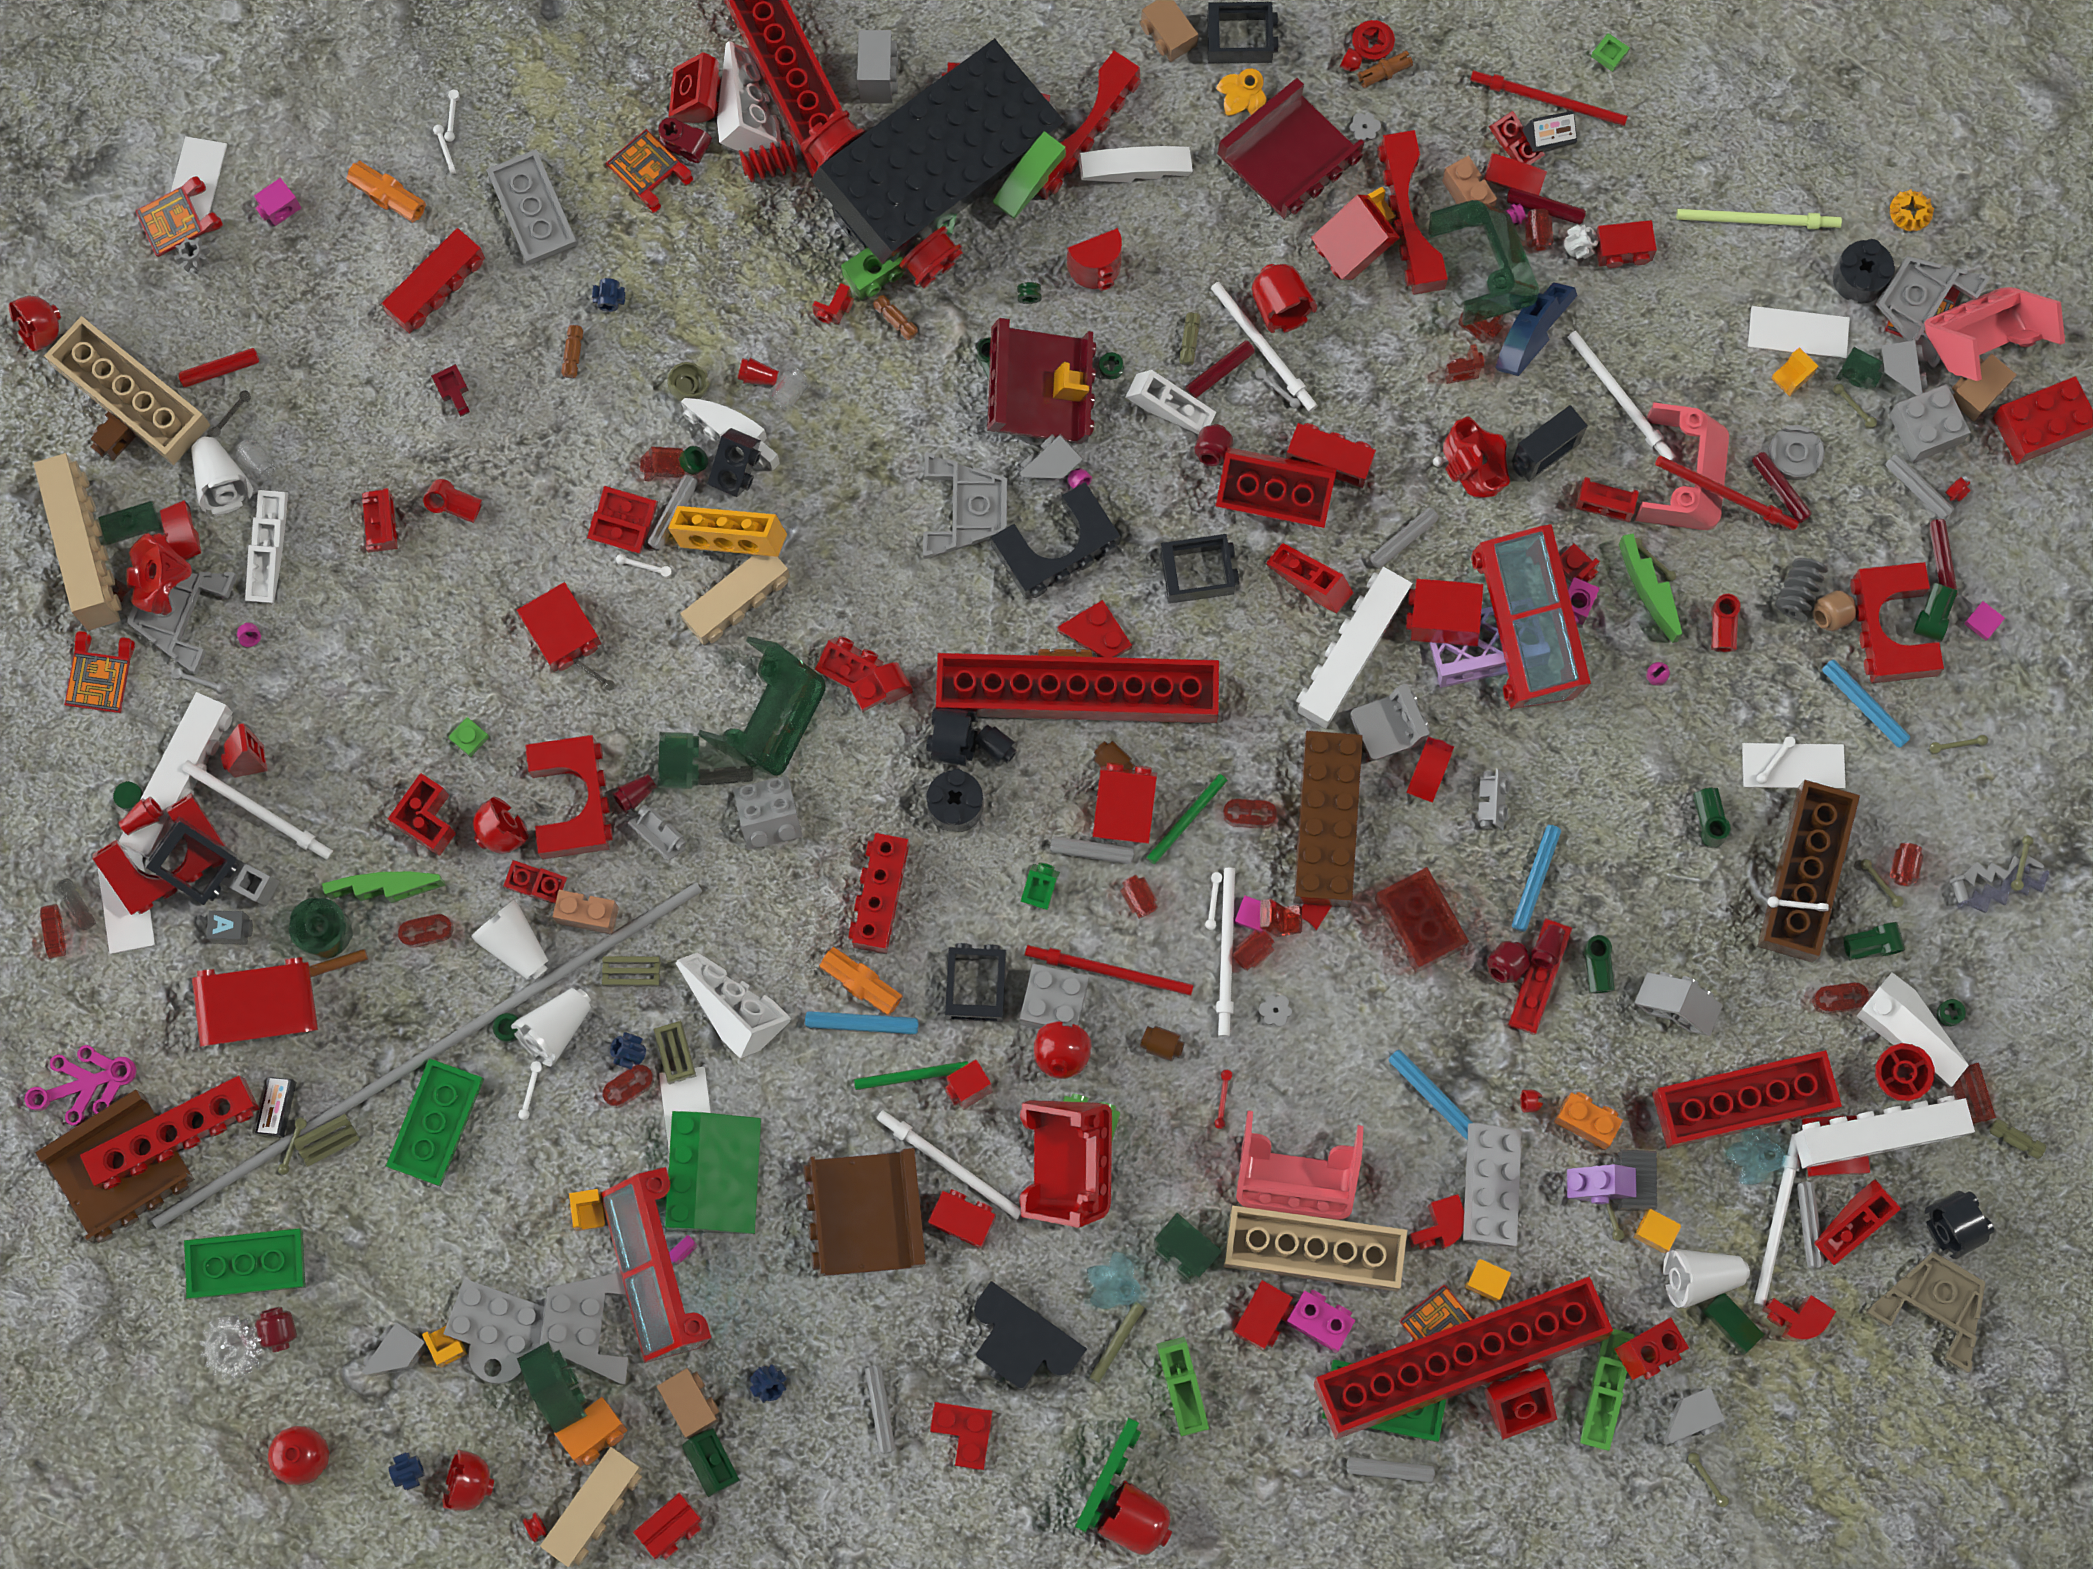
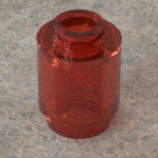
M1546 209L1530 210L1525 219L1526 245L1532 248L1533 251H1545L1554 243L1552 217Z
M1912 843L1899 844V848L1894 853L1890 877L1895 879V884L1910 887L1912 883L1919 881L1924 858L1921 846Z
M1134 875L1122 882L1124 887L1120 892L1132 914L1136 913L1138 919L1158 909L1156 904L1158 900L1145 877L1138 878L1137 875Z
M1255 929L1235 947L1236 951L1232 956L1245 971H1248L1251 967L1255 969L1274 952L1272 945L1275 942L1265 930L1259 932Z

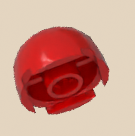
M31 295L18 298L8 304L13 323L17 321L21 329L17 332L31 351L41 350L54 342L59 333L58 320L61 319L60 312L54 304L49 305L45 299Z
M495 796L482 804L476 811L473 819V829L476 834L474 839L484 850L488 849L499 854L510 853L521 847L529 838V834L519 815L514 819L508 812L512 807Z
M1059 1021L1046 1024L1039 1029L1034 1041V1060L1043 1073L1055 1079L1075 1077L1085 1069L1091 1055L1090 1037L1086 1031L1075 1024H1072V1027L1063 1026V1022Z
M1900 1043L1888 1047L1880 1054L1875 1064V1078L1878 1087L1885 1095L1897 1101H1911L1921 1098L1930 1090L1934 1080L1935 1067L1931 1057L1924 1049L1913 1044Z
M293 1426L284 1429L274 1437L269 1446L267 1459L271 1471L279 1480L289 1485L303 1486L314 1482L322 1474L323 1470L326 1469L330 1452L327 1441L319 1432L307 1426Z
M458 1449V1454L453 1456L445 1484L448 1485L450 1493H443V1507L448 1510L465 1512L473 1510L480 1505L485 1496H491L494 1479L489 1478L490 1469L482 1457L475 1453Z

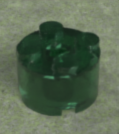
M659 732L658 779L660 780H658V788L692 789V785L698 786V764H693V758H699V736H693L694 733Z
M308 898L299 903L291 913L288 928L289 936L300 950L312 958L323 961L336 957L346 949L353 937L352 924L348 915L332 900ZM321 924L324 930L319 933L317 927Z

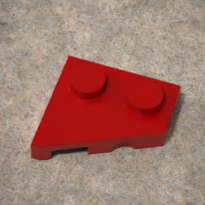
M1103 600L1057 627V631L1061 635L1070 637L1078 642V645L1092 650L1099 657H1118L1132 649L1131 642Z

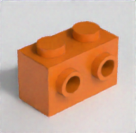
M1571 1092L1566 1097L1554 1123L1606 1150L1611 1145L1623 1122L1618 1117L1619 1113L1607 1106L1600 1108L1592 1103L1593 1099L1581 1092L1576 1094Z
M600 1397L554 1434L575 1463L581 1467L584 1464L589 1465L600 1456L599 1453L607 1446L612 1447L619 1443L624 1437L623 1434L628 1430L606 1400Z

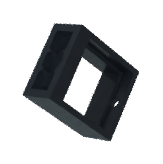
M1208 2V64L1272 63L1273 53H1278V36H1273V28L1278 27V12H1273L1272 2ZM1264 20L1265 47L1220 48L1219 21Z
M1569 405L1518 443L1511 461L1513 469L1520 477L1524 476L1530 482L1581 443L1588 425L1574 408Z
M1227 534L1163 542L1160 544L1168 604L1234 595L1235 585H1239V574L1237 568L1232 569L1231 559L1235 558L1233 542H1228ZM1220 550L1225 584L1179 590L1174 556Z
M181 817L176 819L145 862L147 869L202 905H205L208 900L214 901L222 889L219 886L225 876L230 878L239 864L236 863L238 859L236 853ZM184 833L226 859L203 892L198 891L161 866Z
M957 943L955 947H949L945 1004L946 1020L1003 1022L1006 950L1001 949V946L988 944L984 945V949L972 948L971 944ZM956 958L998 960L996 1006L954 1004Z

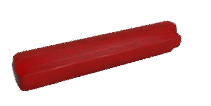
M250 348L178 373L179 380L183 387H188L259 363L257 351L254 348Z

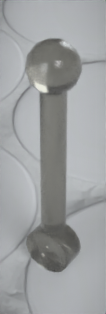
M241 391L239 394L240 399L220 423L211 428L210 433L212 436H220L221 429L244 402L250 401L251 395L248 391Z
M578 657L573 659V665L576 664L604 684L606 690L614 689L615 683L612 680H606L579 661Z

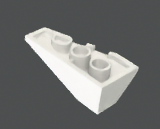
M728 41L725 47L717 117L719 143L737 151L742 150L743 152L748 151L751 147L754 150H759L760 145L768 149L772 142L776 147H779L781 141L779 122L776 115H771L767 105L770 102L768 94L762 92L758 83L761 76L748 49L731 41Z
M695 953L677 960V967L721 1040L739 1058L760 1051L790 1022L791 1017L766 995L760 998L748 990L750 985L744 981H741L740 984L726 976L727 972L725 969L701 954Z
M1892 972L1856 1016L1893 1045L1907 1043L1924 1049L1931 1057L1935 1067L1934 1076L1949 1088L1954 1085L1969 1066L1916 990Z

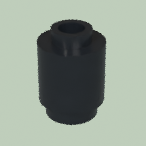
M986 725L974 741L980 751L999 765L1003 762L1008 764L1017 753L1015 749L1016 742L997 727L992 728Z

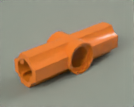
M361 161L353 163L349 168L346 177L347 182L368 194L369 198L385 210L390 208L412 223L419 220L423 215L426 207L425 201L404 189L403 185L394 177L386 173L382 175Z
M832 947L826 953L819 965L822 970L841 982L848 992L862 1001L865 999L887 1016H890L895 1011L903 998V995L880 980V977L873 970L860 962L856 963L835 947Z

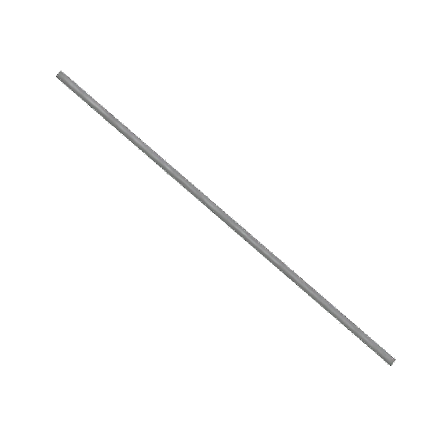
M695 882L314 1118L301 1130L299 1137L340 1117L427 1063L429 1058H435L493 1022L499 1015L519 1006L702 892L698 883ZM295 1131L153 1218L154 1226L159 1229L288 1149Z

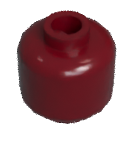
M1219 424L1203 427L1199 432L1194 447L1196 456L1200 462L1207 466H1217L1224 463L1227 448H1232L1233 436L1224 426Z
M1504 941L1500 943L1488 957L1489 974L1500 983L1516 982L1530 965V958L1526 947L1519 942Z
M275 1307L260 1312V1317L255 1321V1328L261 1347L272 1348V1352H279L290 1348L289 1342L297 1337L291 1312L283 1310L282 1307Z

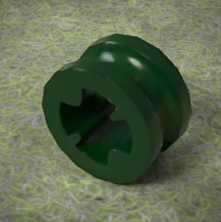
M1036 282L1019 284L1017 286V292L1020 293L1018 295V302L1023 304L1040 302L1042 295L1038 292L1041 291V285Z
M1109 352L1100 358L1099 368L1102 376L1106 379L1114 380L1123 374L1124 363L1119 354ZM1109 361H1115V365L1119 364V366L1114 367L1113 371H1109L1107 365H1109Z
M1949 999L1939 1005L1936 1015L1941 1024L1952 1027L1964 1020L1966 1010L1960 1001ZM1949 1006L1958 1013V1015L1953 1017L1954 1020L1951 1019L1950 1015L1945 1014Z

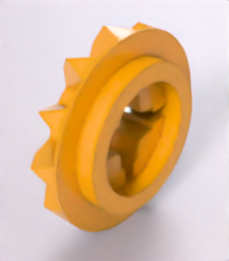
M1912 189L1905 192L1900 191L1890 204L1891 219L1903 230H1922L1932 220L1934 208L1931 205V198L1924 196L1922 191L1916 192L1912 191ZM1910 202H1912L1914 208L1919 209L1915 213L1914 218L1911 215V211L1906 210Z

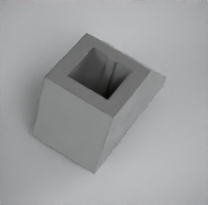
M1916 340L1881 345L1885 373L1915 395L1922 394V389L1928 388L1926 372L1920 373L1919 362L1924 361L1922 345H1916Z
M1052 434L1040 445L1043 450L1036 457L1031 453L1020 464L1023 467L1020 474L1023 477L1063 478L1083 460V457L1061 434L1057 437Z
M237 859L236 863L239 864L230 878L225 876L221 883L267 906L280 881Z
M396 1322L394 1326L389 1325L380 1337L382 1343L377 1350H371L363 1361L365 1367L361 1372L373 1377L413 1369L428 1346L424 1339Z
M1710 1387L1678 1400L1664 1436L1665 1444L1674 1442L1675 1446L1678 1447L1692 1441L1690 1435L1701 1431L1702 1435L1705 1436L1719 1430L1717 1424L1725 1421Z

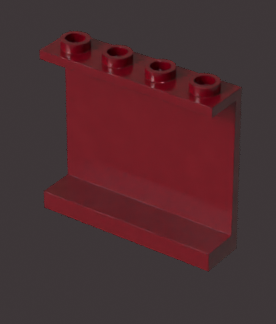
M1298 78L1294 79L1220 140L1217 155L1284 220L1290 214L1296 215L1299 213L1308 199L1318 197L1327 183L1337 181L1346 167L1356 165L1363 156L1362 150L1365 143L1360 139L1353 145L1302 96L1304 84Z
M999 318L991 327L987 431L1047 439L1052 434L1055 437L1061 434L1068 442L1082 444L1091 436L1094 430L1091 410L1095 403L1092 384L1096 376V370L1092 367L1093 358L1096 354V342H1093V332L1088 331L1082 338L1010 328V319ZM1063 362L1070 363L1069 370L1084 372L1083 385L1089 386V392L1079 402L1053 398L1054 372Z

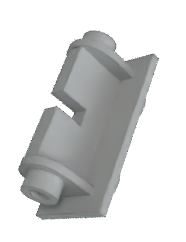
M1496 769V774L1492 771H1484L1483 776L1480 777L1479 797L1489 798V802H1479L1478 822L1481 828L1490 829L1492 824H1494L1500 830H1504V822L1508 820L1505 796L1509 793L1510 783L1508 777L1499 769Z
M642 806L638 811L640 815L628 822L640 836L648 841L668 861L686 850L684 847L686 845V841L683 840L684 836L670 824L663 828L661 825L665 819L652 806Z

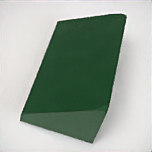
M1726 1293L1718 1295L1702 1310L1743 1355L1747 1354L1765 1335Z
M714 1428L692 1437L682 1444L708 1497L740 1481Z

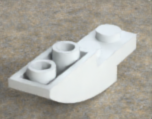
M684 398L681 401L684 409L683 415L694 425L698 422L705 428L703 430L704 433L712 441L716 442L717 439L720 441L721 436L730 428H733L761 440L758 449L761 451V456L757 463L760 467L764 468L767 466L773 471L780 464L778 454L763 443L767 439L765 429L753 420L733 409L714 402Z

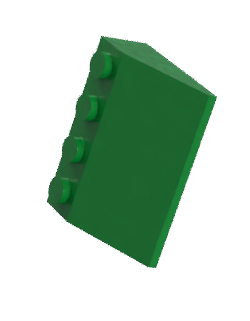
M672 1111L668 1168L670 1189L667 1193L665 1228L668 1231L755 1234L761 1118L706 1112Z

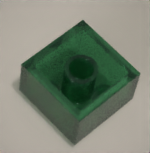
M1178 1213L1173 1216L1153 1242L1155 1247L1154 1253L1166 1264L1169 1261L1173 1262L1178 1267L1176 1272L1188 1283L1191 1280L1198 1283L1218 1260L1222 1252Z
M548 1341L517 1358L531 1397L555 1433L587 1416L583 1406L587 1400L580 1387L576 1388L575 1386L579 1384V1380L572 1368H565L568 1364L560 1349L554 1351Z

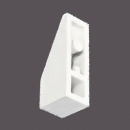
M1153 370L1136 374L1126 395L1127 399L1147 412L1196 434H1199L1203 427L1211 425L1216 414L1214 410Z

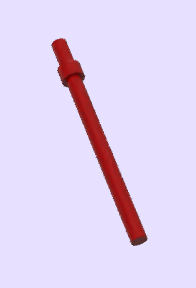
M1473 70L1470 81L1490 86V90L1500 92V90L1622 126H1625L1627 121V115L1504 79V76L1498 74L1491 76Z
M1659 456L1655 462L1656 466L1763 516V519L1775 525L1778 523L1791 530H1795L1798 526V520L1783 514L1781 509L1773 505L1766 506L1663 456Z
M1027 945L1025 956L1044 960L1049 965L1058 966V964L1189 996L1192 995L1193 984L1061 953V950L1051 947L1047 950Z

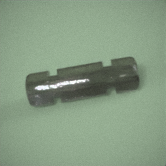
M750 765L740 766V769L736 767L714 768V771H710V768L698 770V782L700 785H711V782H715V784L738 783V780L751 782L754 778L753 768Z
M66 878L58 882L56 888L64 896L63 899L72 915L77 918L76 921L80 928L88 930L93 927L96 921L92 914L89 913V909L79 892L75 890L76 887L72 880Z

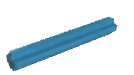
M1832 659L1823 667L1822 671L1898 748L1904 746L1909 741L1910 735L1835 660Z
M1548 825L1542 837L1512 922V928L1518 931L1525 932L1528 928L1561 834V829L1557 826Z
M808 1011L805 1015V1025L808 1028L917 1034L919 1026L918 1019L910 1017Z
M1396 1050L1389 1057V1062L1468 1140V1124L1473 1122L1401 1050Z

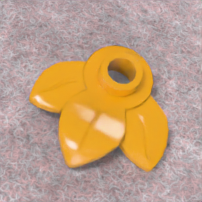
M1248 68L1240 74H1229L1220 80L1216 89L1226 95L1224 109L1227 116L1236 115L1245 109L1252 115L1266 103L1267 99L1262 91L1264 79L1258 70ZM1248 77L1255 79V83L1252 86L1245 84Z

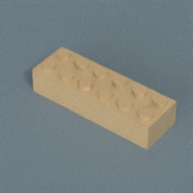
M82 316L44 355L54 369L107 412L109 411L128 426L134 434L172 465H175L210 427V423L200 411Z
M66 453L34 462L71 612L88 631L120 621L118 611L122 610L117 594L114 595L111 586L115 585V580L111 570H107L105 561H109L105 546L100 544L99 537L102 536V530L97 520L94 521L92 512H96V507L92 497L87 494L86 488L90 487L86 473L84 471L81 472L77 461L72 462Z
M1232 1205L1224 1267L1398 1292L1401 1288L1407 1230Z

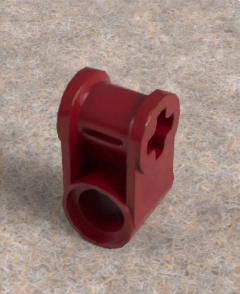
M675 118L662 120L658 127L660 143L667 150L693 163L701 162L712 140V137L705 131L689 126Z

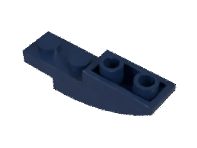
M1553 282L1543 294L1534 292L1518 314L1504 341L1496 364L1497 371L1519 376L1550 340L1547 331L1578 296L1575 287Z

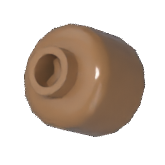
M1835 590L1816 601L1813 611L1814 620L1819 627L1828 631H1836L1854 620L1856 615L1855 601L1843 591Z

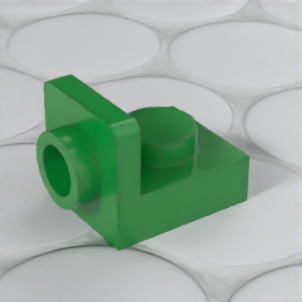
M1047 863L1033 864L1029 870L1020 902L1048 910L1060 872L1054 870L1055 867Z

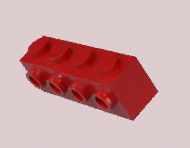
M875 833L874 840L868 841L866 857H870L868 868L863 867L860 877V884H864L862 895L857 894L854 911L858 912L856 922H851L848 939H852L854 948L884 954L888 952L910 847L909 839Z

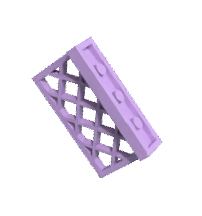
M1532 598L1508 603L1511 615L1519 609L1528 608V611L1535 609ZM1492 607L1481 609L1482 620L1480 621V629L1484 628L1495 634L1489 644L1479 639L1478 646L1485 649L1481 656L1473 657L1467 654L1468 645H1465L1460 650L1451 644L1429 642L1438 672L1437 679L1440 688L1508 673L1503 651L1493 647L1499 637L1498 629L1486 623L1487 618L1494 615ZM1538 615L1530 616L1526 623L1518 619L1514 620L1513 624L1522 628L1516 638L1524 670L1548 665L1551 650L1549 644L1545 641ZM1525 631H1528L1537 637L1538 644L1527 645L1521 642L1520 639ZM1444 649L1458 655L1454 662L1442 664L1440 655Z

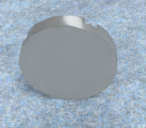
M1801 425L1787 426L1777 432L1770 441L1768 456L1785 478L1792 480L1805 479L1813 475L1823 462L1825 455L1823 442L1808 427Z

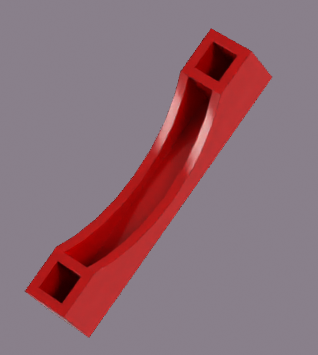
M1115 50L1098 70V94L1091 113L1074 134L1060 142L1065 146L1066 156L1049 174L1048 181L1037 193L1045 200L1048 199L1051 193L1056 194L1063 184L1062 179L1067 173L1071 174L1079 163L1078 155L1083 152H1089L1098 132L1103 133L1110 123L1109 118L1114 112L1118 113L1122 109L1126 101L1125 97L1129 92L1134 93L1141 83L1140 67Z
M1415 130L1383 135L1382 143L1377 148L1379 161L1385 164L1386 170L1383 171V180L1385 187H1390L1391 195L1388 196V202L1391 211H1395L1397 220H1394V230L1400 236L1402 245H1399L1401 261H1406L1407 270L1404 271L1406 285L1411 286L1413 295L1445 290L1448 278L1443 255L1421 234L1414 222L1409 204V183L1420 158Z

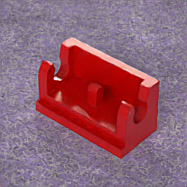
M1585 477L1582 481L1576 509L1630 522L1635 511L1639 491L1633 490L1630 492L1591 482L1590 478Z
M385 488L383 490L362 493L366 551L370 553L398 549L394 498L390 490Z

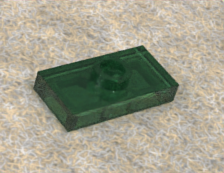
M152 501L98 517L107 545L161 529L156 508Z

